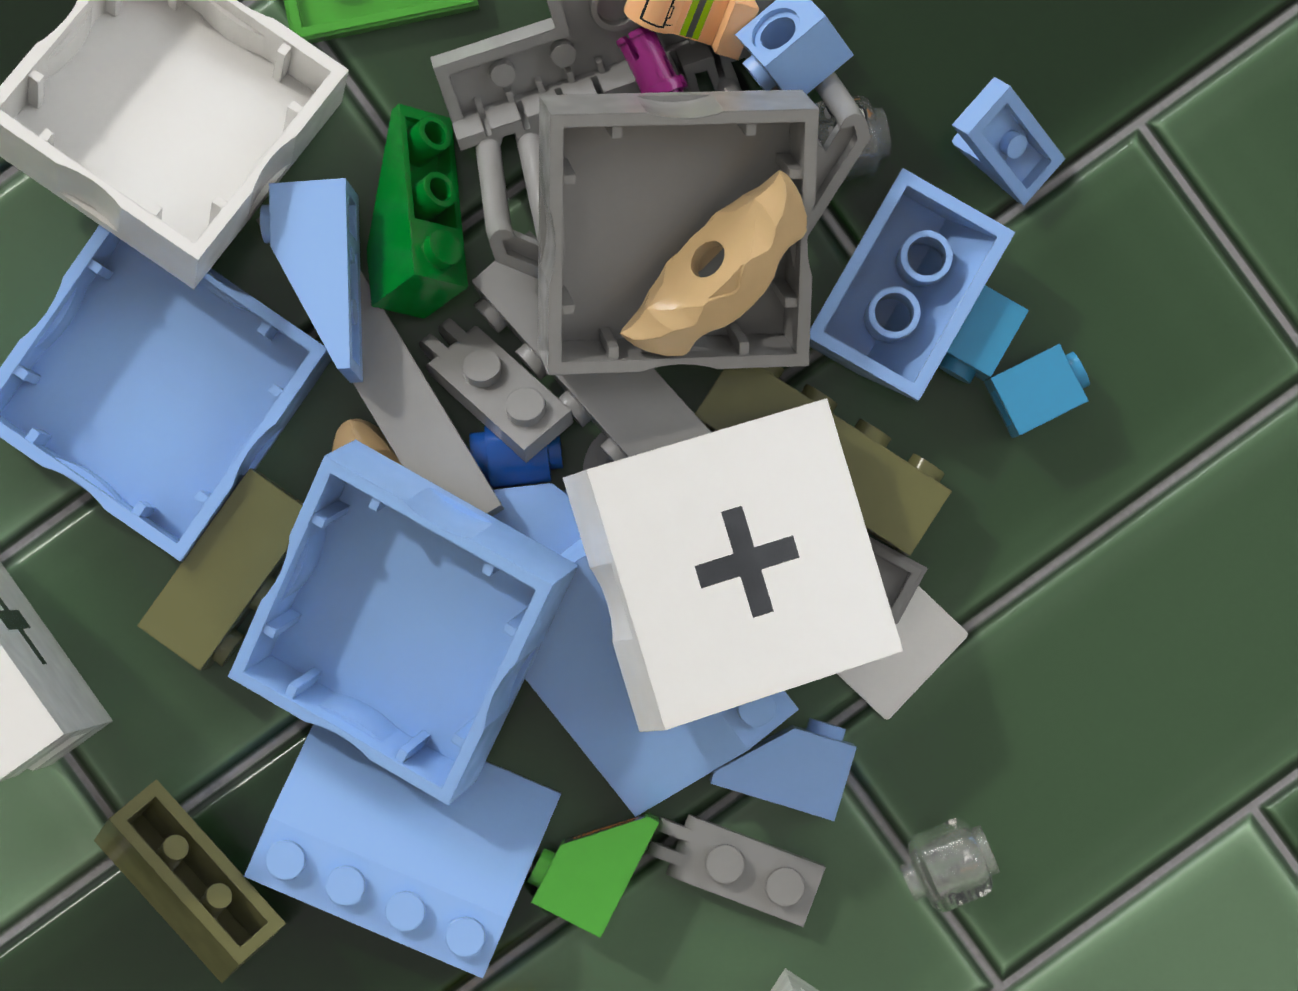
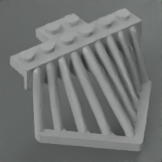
M546 0L551 18L430 57L460 151L474 146L476 149L486 234L495 261L537 279L539 95L641 93L621 49L616 44L619 38L623 36L629 38L628 33L642 27L633 22L624 13V6L627 0ZM755 0L759 7L757 15L775 0ZM656 32L676 75L683 74L687 81L688 88L684 92H700L695 74L707 71L715 91H742L731 63L737 60L715 54L710 45L675 34ZM745 47L739 60L747 59L751 56ZM835 71L815 87V90L836 119L837 124L823 146L818 139L816 200L809 222L808 235L871 139L868 124L863 113ZM775 86V87H774L773 89H771V90H779V89L777 88V86ZM515 134L537 240L513 230L511 225L500 147L503 137Z

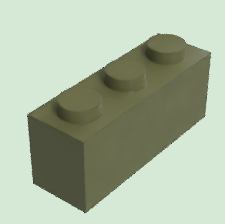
M250 468L137 626L199 671L209 669L214 661L223 667L236 652L245 637L237 629L251 610L257 611L261 600L276 581L275 576L282 568L286 558L289 535L303 506V502L260 471Z
M157 779L112 815L94 839V842L221 983L265 946L286 924Z

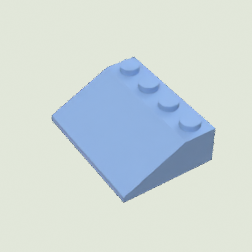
M581 538L560 554L579 566L525 679L635 817L747 752L799 710L788 694L782 691L668 730L639 732L612 643V626L608 605L602 588L589 567Z
M313 724L269 816L244 877L483 979L561 793L485 761L476 782L452 803L446 805L369 760L364 753L340 735Z

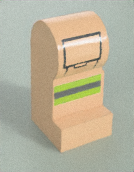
M627 0L624 6L626 16L646 29L662 34H675L710 45L715 54L739 60L744 45L735 34L753 20L759 11L755 0Z

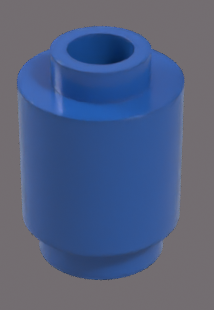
M486 426L484 427V432L469 433L470 452L492 488L552 482L551 470L563 468L560 435L526 463Z

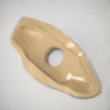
M778 170L760 186L743 194L712 215L706 225L694 234L677 254L666 262L659 277L649 289L642 305L622 328L620 335L634 346L650 353L663 356H684L700 337L710 331L726 327L751 308L766 292L774 279L783 254L790 246L803 238L807 231V214L802 197L791 178L786 173ZM724 248V260L719 269L708 277H700L698 272Z

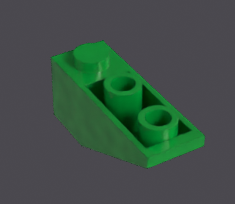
M403 104L396 105L391 111L366 249L372 307L425 319L468 288L451 119Z

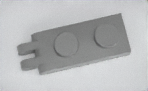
M448 318L438 326L441 336L450 344L448 348L432 334H428L419 342L420 348L431 360L426 365L430 375L526 463L573 424L572 410L479 327L473 326L465 332L452 319Z
M688 814L684 825L663 817L659 818L656 830L679 840L675 849L651 841L647 854L670 863L666 872L668 876L804 927L826 869L825 865Z

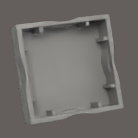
M803 90L539 95L538 352L548 375L643 372L652 368L677 364L700 365L715 369L809 366L812 273L808 259L807 239L809 222L816 200L819 108ZM778 170L786 173L791 178L802 197L807 214V231L803 238L790 246L783 254L774 279L766 292L751 308L726 327L710 331L700 337L684 356H663L650 353L634 346L620 335L622 328L642 305L649 289L659 277L666 262L677 254L688 240L706 225L712 215L743 194L760 186ZM724 248L698 272L700 277H708L719 269L724 260Z

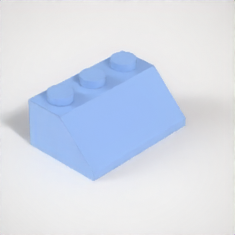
M902 168L810 328V347L856 374L918 402L1015 232Z

